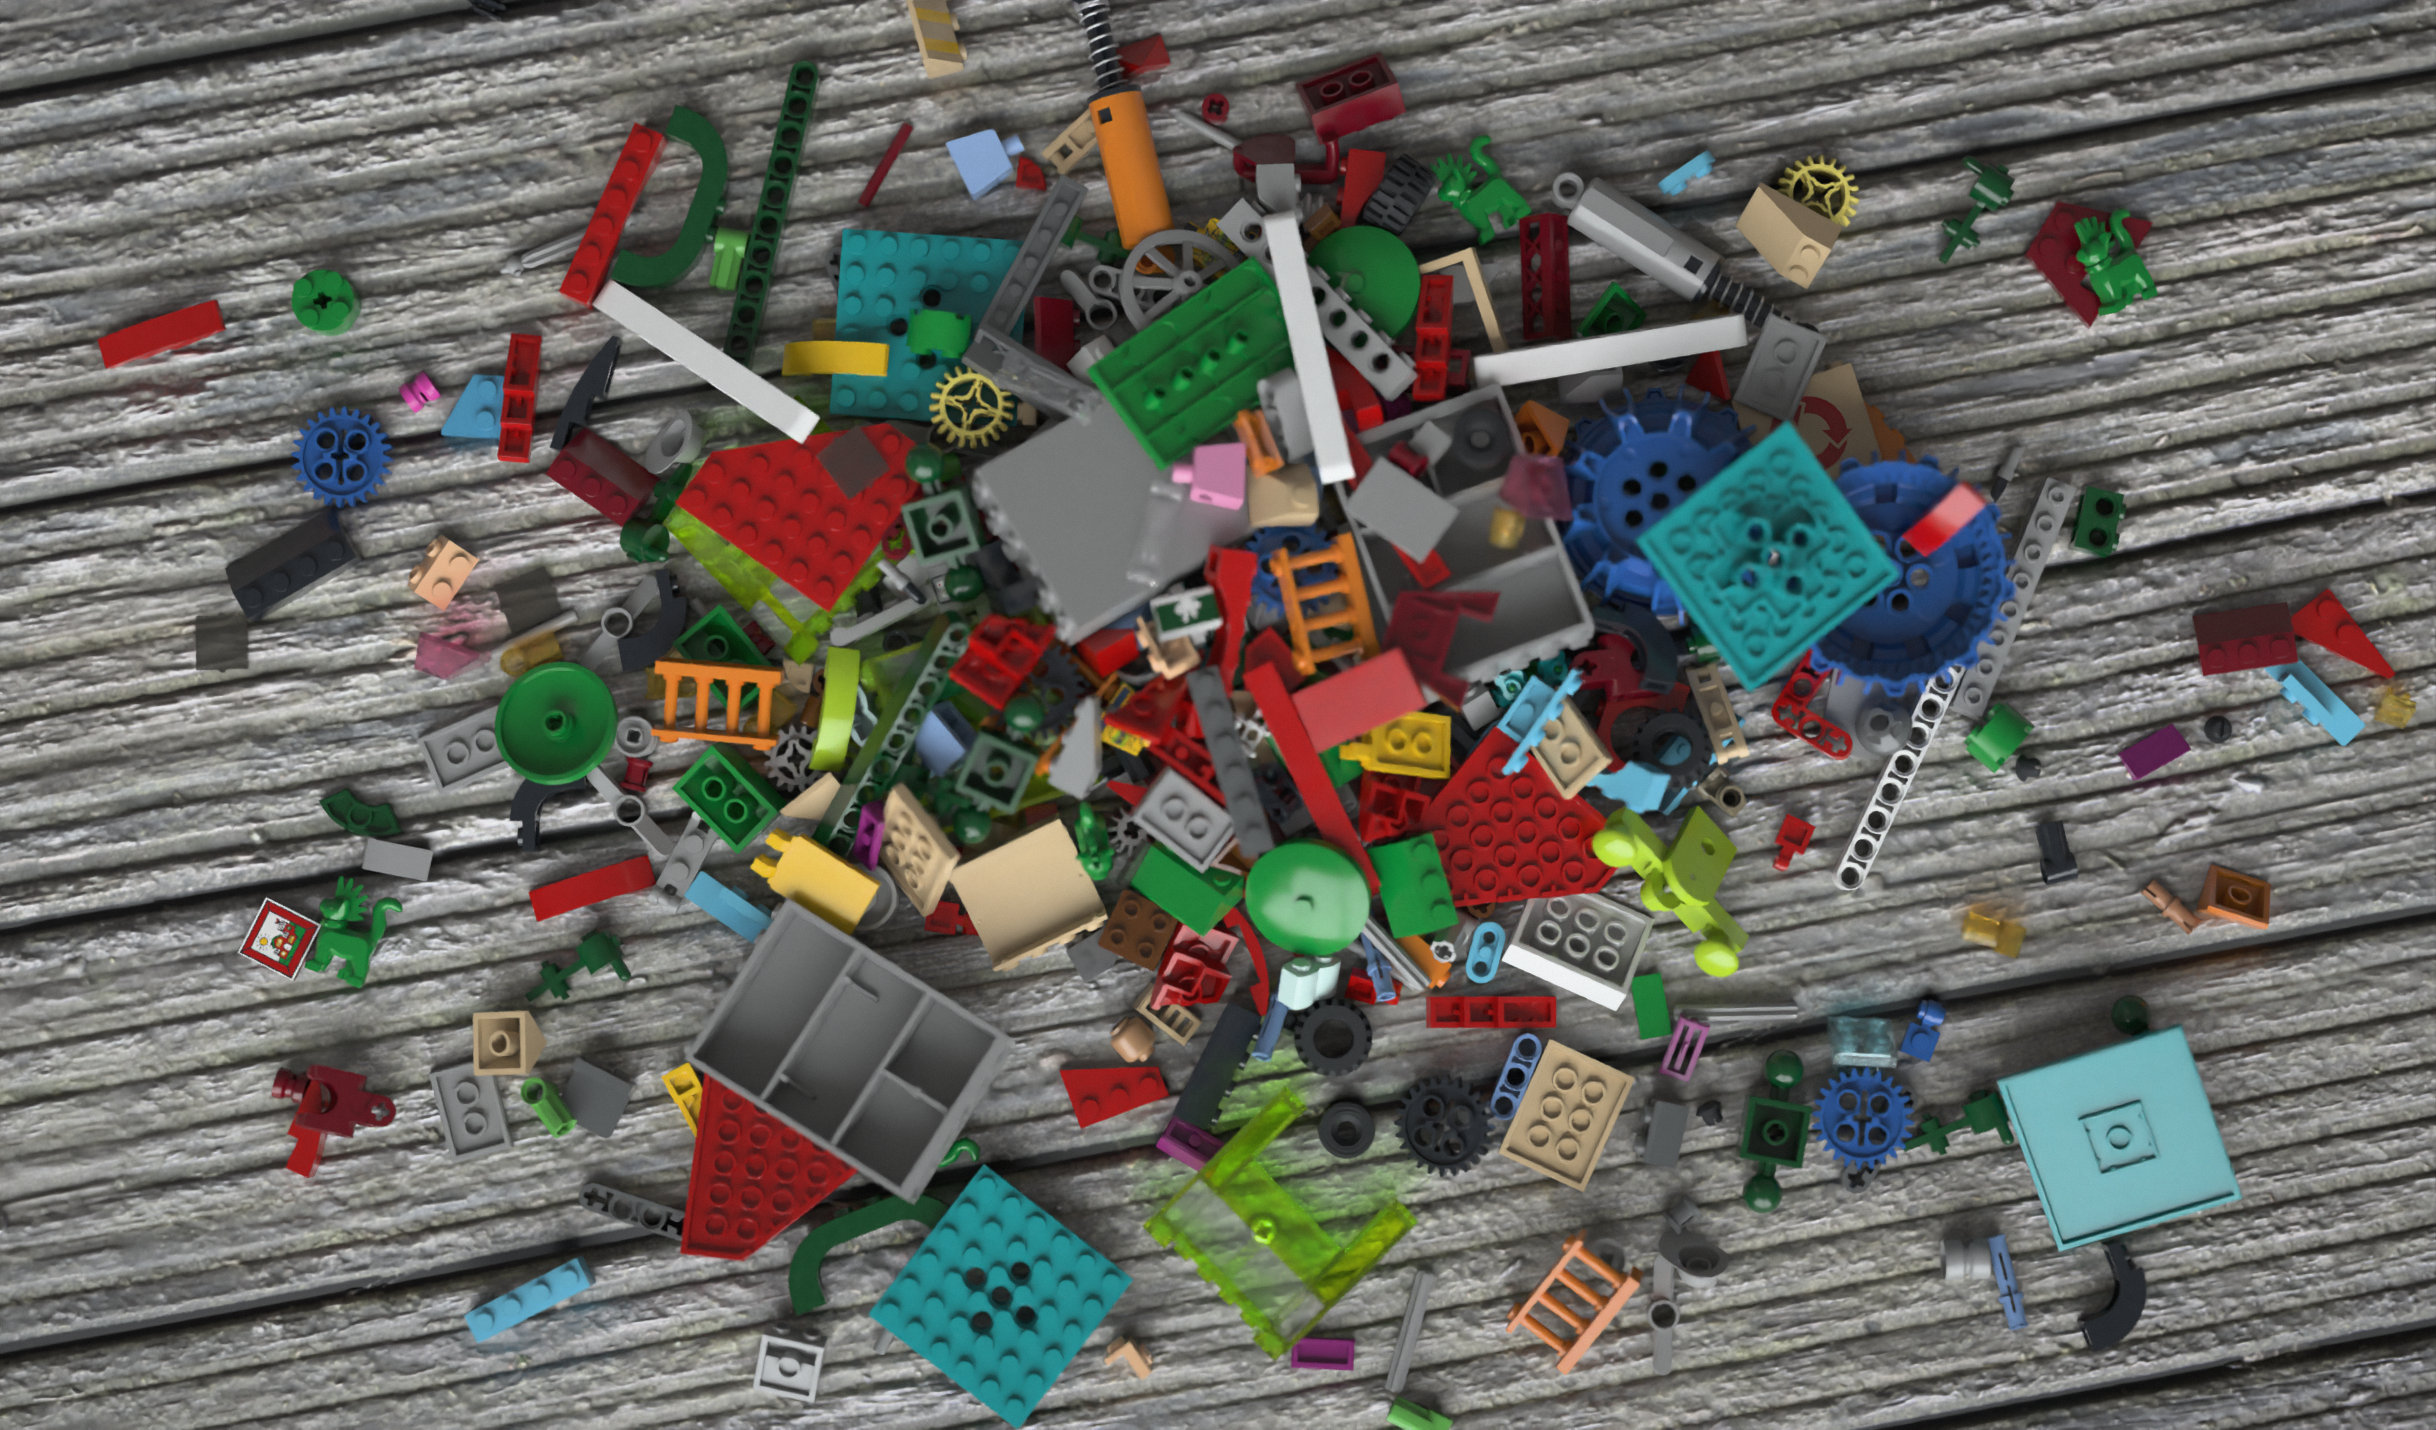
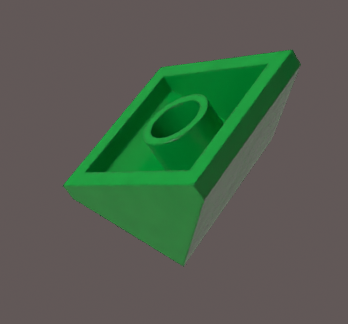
M1612 281L1572 338L1579 339L1635 330L1639 328L1647 314L1616 282Z

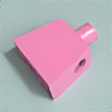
M1246 443L1198 446L1194 448L1190 457V463H1173L1172 481L1189 482V498L1194 501L1239 511L1244 502Z

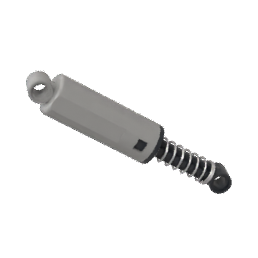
M1571 172L1560 174L1555 179L1551 189V198L1558 207L1572 210L1567 219V223L1694 305H1697L1702 295L1706 293L1709 295L1708 301L1717 300L1719 308L1725 305L1730 309L1729 314L1734 312L1744 313L1745 319L1751 322L1750 327L1752 328L1756 325L1761 328L1760 333H1762L1770 313L1819 333L1814 325L1800 323L1798 317L1795 318V316L1791 318L1786 316L1785 309L1781 311L1775 309L1774 302L1770 305L1764 302V296L1758 298L1753 295L1754 289L1745 290L1743 282L1739 284L1734 283L1733 276L1728 278L1723 276V271L1720 268L1726 258L1602 179L1595 177L1588 186L1583 184L1582 179L1577 174ZM1563 184H1569L1574 188L1575 195L1565 197L1560 193L1559 187Z

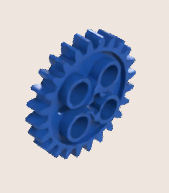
M332 407L329 412L330 417H327L322 412H318L319 422L316 423L311 419L307 420L311 427L309 431L299 429L304 439L294 440L293 443L301 448L300 451L292 452L291 456L298 458L300 462L292 465V468L302 471L297 476V481H308L303 488L305 492L308 493L315 489L313 499L318 501L325 495L324 504L328 506L336 499V505L339 508H343L345 500L348 501L350 506L356 507V498L359 497L360 500L367 503L366 493L370 492L377 496L379 494L375 486L377 484L387 485L381 477L383 474L392 475V472L385 468L388 463L395 462V459L386 456V453L393 450L394 447L383 443L390 436L387 433L378 434L383 425L379 422L371 425L373 420L371 415L367 414L361 420L362 411L359 409H355L350 416L349 408L343 407L339 415L336 409ZM346 430L347 435L343 446L342 431ZM332 433L335 436V443L331 448L324 449L322 439L325 435ZM359 435H364L366 438L364 448L357 451L354 450L353 440ZM344 451L349 455V458L340 462L337 460V456L343 455ZM331 464L333 467L332 476L327 480H322L320 477L322 467ZM356 466H362L364 469V476L359 481H353L351 478V472ZM343 468L344 483L340 485L339 480L341 478Z
M1313 523L1309 529L1304 528V526H1274V529L1264 526L1262 530L1264 535L1256 531L1253 533L1252 538L1255 543L1247 541L1245 548L1257 554L1258 569L1252 579L1250 589L1252 596H1258L1255 603L1256 607L1265 602L1267 604L1265 613L1268 614L1275 608L1277 609L1278 618H1281L1284 611H1286L1280 586L1278 585L1276 588L1271 587V584L1277 581L1278 577H1274L1273 574H1266L1261 569L1262 564L1270 563V559L1273 558L1271 552L1282 549V544L1287 541L1293 542L1298 548L1296 552H1287L1288 557L1301 555L1306 549H1310L1311 552L1327 549L1332 542L1328 541L1325 543L1326 531L1317 535L1315 533L1316 524ZM1331 560L1317 564L1321 569V572L1317 574L1308 572L1306 567L1297 568L1296 571L1291 570L1294 585L1300 588L1337 579L1338 575L1334 574L1339 572L1337 563ZM1328 595L1300 600L1299 605L1302 616L1307 618L1309 607L1315 613H1318L1320 610L1318 602L1327 606L1330 601Z
M1853 1067L1852 1077H1847L1841 1071V1081L1839 1083L1833 1078L1829 1079L1832 1087L1831 1090L1821 1087L1820 1091L1825 1096V1099L1814 1100L1817 1105L1821 1106V1110L1812 1111L1813 1116L1820 1118V1121L1813 1124L1812 1128L1822 1129V1133L1816 1137V1140H1827L1828 1143L1823 1151L1826 1152L1833 1148L1835 1150L1834 1161L1842 1155L1845 1157L1844 1166L1846 1167L1850 1164L1851 1160H1856L1857 1169L1861 1168L1863 1161H1867L1869 1167L1873 1169L1875 1159H1879L1883 1165H1886V1154L1896 1159L1897 1153L1894 1148L1896 1146L1902 1149L1906 1148L1901 1138H1911L1912 1136L1909 1131L1905 1130V1126L1914 1125L1913 1120L1906 1118V1115L1912 1113L1914 1108L1904 1107V1103L1910 1099V1096H1899L1898 1093L1903 1088V1085L1900 1084L1893 1088L1891 1086L1893 1076H1889L1883 1081L1881 1080L1882 1070H1878L1873 1077L1870 1076L1869 1067L1865 1068L1863 1075H1859L1856 1068ZM1867 1090L1866 1113L1867 1116L1872 1117V1121L1866 1122L1864 1145L1859 1146L1860 1123L1859 1120L1854 1119V1115L1860 1114L1862 1091ZM1850 1092L1857 1097L1858 1103L1855 1108L1845 1109L1841 1106L1839 1098L1843 1093ZM1877 1095L1885 1096L1889 1101V1108L1884 1112H1876L1871 1106V1100ZM1850 1124L1855 1130V1136L1847 1141L1840 1139L1837 1135V1128L1840 1125ZM1873 1127H1881L1886 1131L1887 1138L1882 1143H1873L1869 1138V1131Z

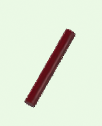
M905 122L901 125L857 201L862 206L868 208L911 135L914 129L911 125Z

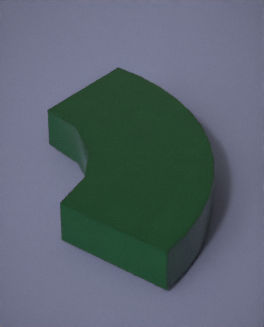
M345 788L319 800L322 808L334 822L353 833L370 837H384L403 832L391 803L377 806L366 804L356 798L350 788Z

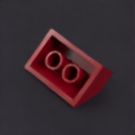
M1381 51L1294 84L1310 127L1320 145L1323 144L1321 140L1326 134L1337 133L1339 137H1343L1406 113L1398 81Z
M1041 296L1034 297L1035 354L1076 378L1066 364L1081 350V341L1075 340L1074 328L1080 327V309H1074L1073 300Z
M586 427L561 450L545 473V475L621 527L629 519L637 517L653 494L656 483L662 480Z
M2287 602L2192 616L2201 677L2299 662Z

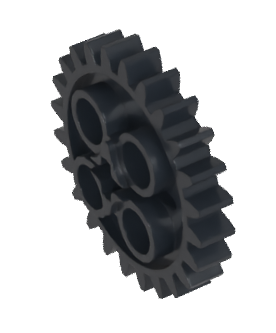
M1048 644L1039 658L1046 661L1049 666L1044 676L1039 677L1031 672L1029 673L1033 684L1042 685L1039 689V694L1049 710L1048 714H1044L1042 723L1033 731L1028 732L1032 741H1035L1036 734L1039 732L1047 740L1048 730L1050 729L1059 735L1058 725L1060 723L1070 727L1066 717L1068 715L1077 717L1075 716L1073 706L1079 705L1081 700L1076 698V694L1085 692V688L1076 686L1077 682L1084 679L1083 675L1073 674V671L1079 667L1078 663L1068 665L1067 662L1071 654L1068 652L1060 656L1061 646L1059 644L1053 650L1049 649ZM1025 680L1015 693L1028 690ZM1059 687L1063 690L1064 698L1060 703L1052 704L1047 701L1046 693L1050 688ZM983 700L984 704L990 705V703ZM994 707L989 711V716L997 714L1000 716L996 722L997 727L1007 723L1004 717V708L1000 711Z
M1450 1074L1444 1075L1441 1082L1439 1077L1434 1075L1430 1077V1084L1426 1079L1419 1081L1420 1089L1416 1086L1410 1087L1409 1092L1412 1097L1405 1095L1401 1098L1406 1107L1396 1109V1112L1402 1115L1403 1118L1394 1121L1395 1125L1402 1127V1131L1395 1134V1137L1404 1138L1406 1141L1399 1147L1400 1150L1407 1148L1411 1150L1407 1160H1411L1414 1157L1419 1159L1416 1168L1419 1169L1427 1164L1428 1174L1434 1173L1439 1168L1440 1177L1447 1175L1448 1169H1450L1453 1176H1456L1460 1173V1167L1466 1173L1471 1170L1470 1162L1478 1165L1481 1163L1479 1155L1485 1156L1489 1153L1484 1144H1492L1494 1142V1139L1488 1136L1487 1133L1496 1130V1126L1488 1124V1120L1493 1118L1495 1114L1485 1112V1108L1491 1103L1490 1101L1480 1102L1479 1099L1483 1094L1482 1090L1475 1094L1471 1092L1473 1082L1463 1087L1462 1077L1460 1076L1451 1083ZM1430 1098H1434L1440 1103L1441 1110L1439 1113H1435L1430 1109ZM1450 1099L1454 1100V1106L1449 1113V1101ZM1460 1108L1465 1109L1469 1113V1123H1464L1459 1119L1458 1110ZM1447 1118L1446 1126L1450 1127V1129L1443 1133L1444 1125L1440 1124V1122ZM1421 1128H1426L1431 1132V1142H1426L1422 1139L1420 1135ZM1441 1138L1440 1151L1438 1152L1436 1150V1145ZM1450 1138H1455L1460 1142V1153L1454 1152L1450 1148Z

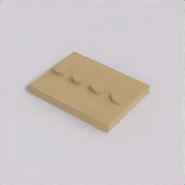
M901 783L892 788L884 808L886 822L878 860L925 918L935 911L959 854L939 830L934 817L924 811L906 786Z
M1548 1039L1518 1111L1513 1116L1497 1153L1584 1192L1635 1078Z

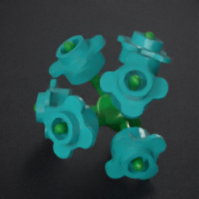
M1558 650L1559 655L1544 661L1541 658L1539 661L1533 659L1528 661L1530 665L1524 669L1515 672L1508 669L1504 674H1500L1495 679L1497 684L1495 689H1489L1494 694L1492 699L1496 703V707H1503L1507 710L1510 705L1512 706L1528 681L1537 672L1542 677V681L1549 686L1552 684L1561 686L1567 678L1571 658L1567 657L1565 661V653Z

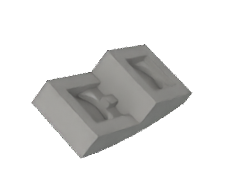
M368 838L361 868L427 881L433 851Z

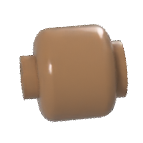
M1125 1016L1110 1031L1112 1035L1110 1045L1127 1062H1134L1138 1058L1141 1062H1144L1155 1051L1152 1044L1155 1042L1156 1034L1140 1017L1129 1018Z

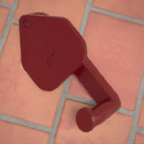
M1329 133L1322 138L1321 141L1325 145L1326 150L1325 164H1295V140L1292 137L1283 134H1260L1233 148V167L1238 175L1256 183V165L1294 163V174L1300 173L1301 184H1332L1339 175L1340 150L1338 140L1340 137L1337 133Z

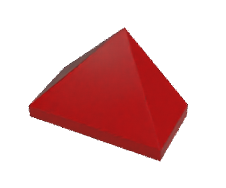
M1161 35L1116 49L1117 56H1122L1121 59H1118L1120 68H1125L1124 71H1121L1123 80L1171 65Z
M1719 350L1701 353L1685 383L1706 394V391L1711 392V398L1721 404L1728 403L1732 397Z

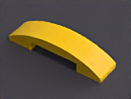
M848 341L787 343L784 347L782 375L856 374L859 376H887L890 345Z
M687 1062L661 1076L675 1104H678L696 1138L703 1083L691 1063Z

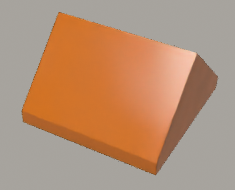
M1529 400L1526 401L1517 413L1514 422L1538 481L1562 450L1570 420Z
M2211 864L2196 910L2253 929H2267L2269 926L2271 883Z

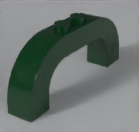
M675 105L665 134L670 140L691 147L700 155L703 167L702 176L679 238L669 251L655 257H644L621 249L611 279L620 285L636 290L651 291L664 289L675 285L691 274L702 260L708 244L714 243L719 228L715 226L719 214L724 215L729 204V198L726 196L731 181V162L723 140L705 118L679 105Z
M921 1193L915 1204L910 1203L898 1194L882 1199L881 1195L878 1194L863 1200L864 1207L853 1211L852 1207L848 1206L833 1212L835 1218L823 1223L808 1234L798 1246L791 1261L788 1284L796 1314L800 1315L829 1302L821 1280V1265L830 1249L902 1220L920 1222L932 1231L951 1205L925 1193Z

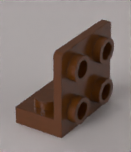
M1123 890L1101 935L1098 946L1154 972L1178 919L1157 904L1128 890Z

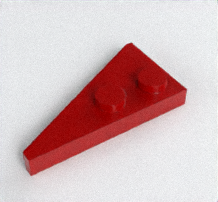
M2329 588L2323 590L2290 616L2294 634L2306 639V641L2325 648L2326 651L2347 661L2361 665L2376 675L2390 679L2396 674Z
M1199 648L1196 651L1201 660L1199 664L1169 680L1162 673L1145 685L1142 691L1136 692L1127 698L1128 703L1114 713L1111 711L1106 713L1104 724L1160 745L1189 690L1186 674L1199 671L1206 657L1205 650Z

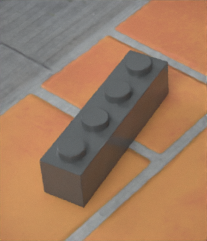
M1347 783L1334 789L1346 813L1352 811L1358 805ZM1306 805L1291 813L1290 819L1286 823H1279L1287 839L1304 838L1306 834L1318 831Z

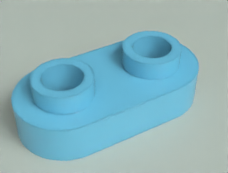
M1707 150L1674 171L1657 185L1664 195L1671 193L1674 197L1688 187L1686 184L1688 180L1694 176L1699 180L1714 169L1711 164L1715 162V159Z
M1485 922L1475 929L1465 963V971L1467 976L1476 983H1486L1493 979L1496 974L1505 943L1504 930L1497 923ZM1487 931L1492 932L1495 936L1494 941L1490 944L1483 940V935ZM1479 961L1486 964V971L1481 974L1475 971V964Z

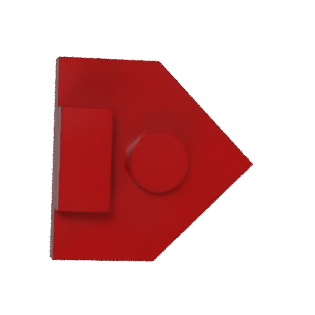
M1271 626L1266 628L1246 647L1245 672L1271 660L1287 694H1290L1312 674L1301 676L1300 669L1297 670L1294 665L1292 649ZM1244 680V692H1250Z

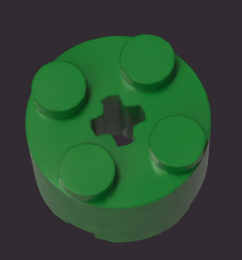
M326 269L314 270L298 279L293 286L291 298L293 312L304 326L315 333L324 336L341 335L347 332L357 317H359L361 312L360 295L357 289L337 272ZM328 297L332 301L327 303V308L325 309L321 306V304L324 303L325 298Z
M910 308L906 346H910V353L932 355V349L942 350L941 356L962 359L963 353H966L969 349L972 315L964 314L963 321L961 320V315L956 313L921 309V313L918 315V309Z
M2000 701L1984 718L1988 724L1984 728L1978 724L1963 742L1968 746L1965 750L1993 773L2000 768L2035 727L2007 702L2003 705Z

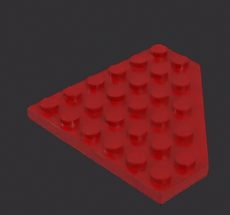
M883 423L807 436L803 444L795 439H787L716 451L709 455L675 504L830 613L878 547L883 534L902 511L900 506L909 498H912L922 485L912 480L905 470V457L908 451L918 444L890 424Z
M1493 725L1430 801L1424 828L1405 831L1401 837L1423 830H1428L1432 833L1454 907L1598 893L1619 868L1601 861L1595 854L1592 846L1594 835L1598 831L1605 829L1604 825L1607 819L1577 793L1571 799H1564L1539 761L1528 752L1525 755L1529 759L1519 773L1516 771L1510 775L1503 773L1502 770L1520 745L1496 725Z
M705 1072L680 1254L744 1262L860 1170Z

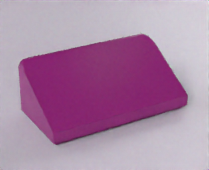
M2171 723L2118 753V756L2132 780L2136 781L2187 753L2191 748Z
M881 800L863 805L853 855L871 872L876 869L886 822Z
M1173 1116L1156 1147L1204 1176L1210 1177L1228 1145L1199 1127Z

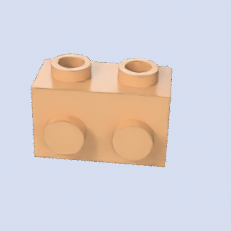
M441 534L438 539H434L428 545L426 557L422 563L416 565L411 570L407 586L445 611L479 559Z
M1142 616L1136 618L1140 627L1136 634L1144 648L1150 647L1152 653L1147 655L1156 672L1162 670L1169 680L1201 662L1188 635L1159 642L1154 620L1146 624Z
M1120 1336L1107 1346L1106 1351L1108 1353L1105 1354L1104 1358L1107 1365L1124 1355L1141 1380L1152 1373L1154 1359L1152 1354L1144 1344L1138 1346L1132 1336L1126 1340Z

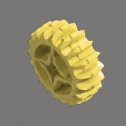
M1819 155L1816 164H1814L1811 156H1807L1805 158V166L1801 161L1797 160L1794 162L1795 170L1788 167L1784 171L1787 178H1780L1778 180V184L1784 189L1776 191L1793 200L1794 185L1797 180L1801 179L1804 184L1802 188L1805 195L1798 203L1837 224L1839 223L1844 227L1849 225L1850 221L1846 216L1853 217L1856 214V210L1849 205H1857L1859 203V198L1850 196V194L1856 193L1859 188L1856 185H1848L1854 179L1853 174H1849L1846 177L1842 175L1847 168L1846 165L1840 166L1837 170L1834 168L1836 164V159L1834 158L1829 161L1828 165H1825L1823 155ZM1810 174L1826 176L1833 182L1821 184L1815 177L1811 178ZM1839 190L1841 204L1838 213L1834 216L1831 212L1832 206L1829 200L1830 196ZM1814 191H1816V194L1818 192L1823 194L1828 191L1820 201V204L1818 200L1816 203L1813 201L1808 202Z
M960 366L955 367V372L958 377L953 379L951 374L946 372L944 377L948 384L945 385L940 381L936 382V387L942 393H931V399L939 401V404H932L929 406L931 412H940V414L932 418L933 424L944 423L938 428V433L942 435L949 430L950 433L947 437L949 443H952L956 436L960 437L958 441L960 448L964 447L966 439L970 440L971 449H976V439H982L983 446L987 447L989 443L986 436L991 435L995 441H998L1000 437L995 430L997 428L1004 432L1008 430V426L1001 421L1002 419L1008 421L1013 419L1011 413L1004 411L1005 409L1014 408V402L1004 401L1012 393L1007 390L1001 391V386L980 373H973V369L968 366V374L962 375ZM974 382L967 395L950 396L956 387L964 383ZM983 385L987 386L995 394L998 400V409L991 407L981 400ZM975 395L977 406L981 405V409H974L968 420L967 407L963 408V405L965 403L970 404ZM946 405L953 406L954 409L963 413L961 429L949 420L946 414ZM989 416L994 418L985 428L970 431L977 418H989Z

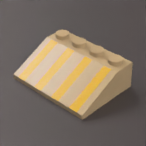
M906 0L922 61L929 79L964 70L962 61L968 59L963 41L957 43L954 31L960 30L956 13H949L946 3L952 0Z

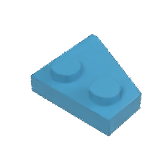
M474 374L444 424L441 435L500 439L504 376Z

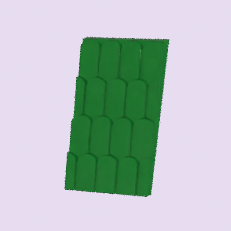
M1254 255L1092 364L1086 371L1092 380L1096 382L1097 387L1112 407L1116 409L1115 411L1131 433L1133 432L1134 437L1149 457L1153 459L1160 472L1235 422L1240 411L1246 409L1251 411L1260 405L1261 400L1258 392V382L1284 368L1291 369L1299 377L1279 289Z

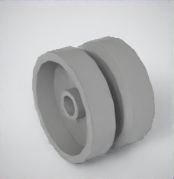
M862 863L853 864L882 883L855 930L869 932L880 929L894 918L899 909L901 895L898 884L887 870L876 865L875 871L871 872Z

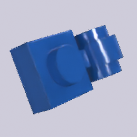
M1931 999L1928 1001L1921 1000L1916 1012V1017L1920 1019L1921 1023L1918 1025L1909 1022L1898 1051L1930 1062L1940 1033L1931 1030V1027L1942 1024L1946 1008L1941 1007V1003Z

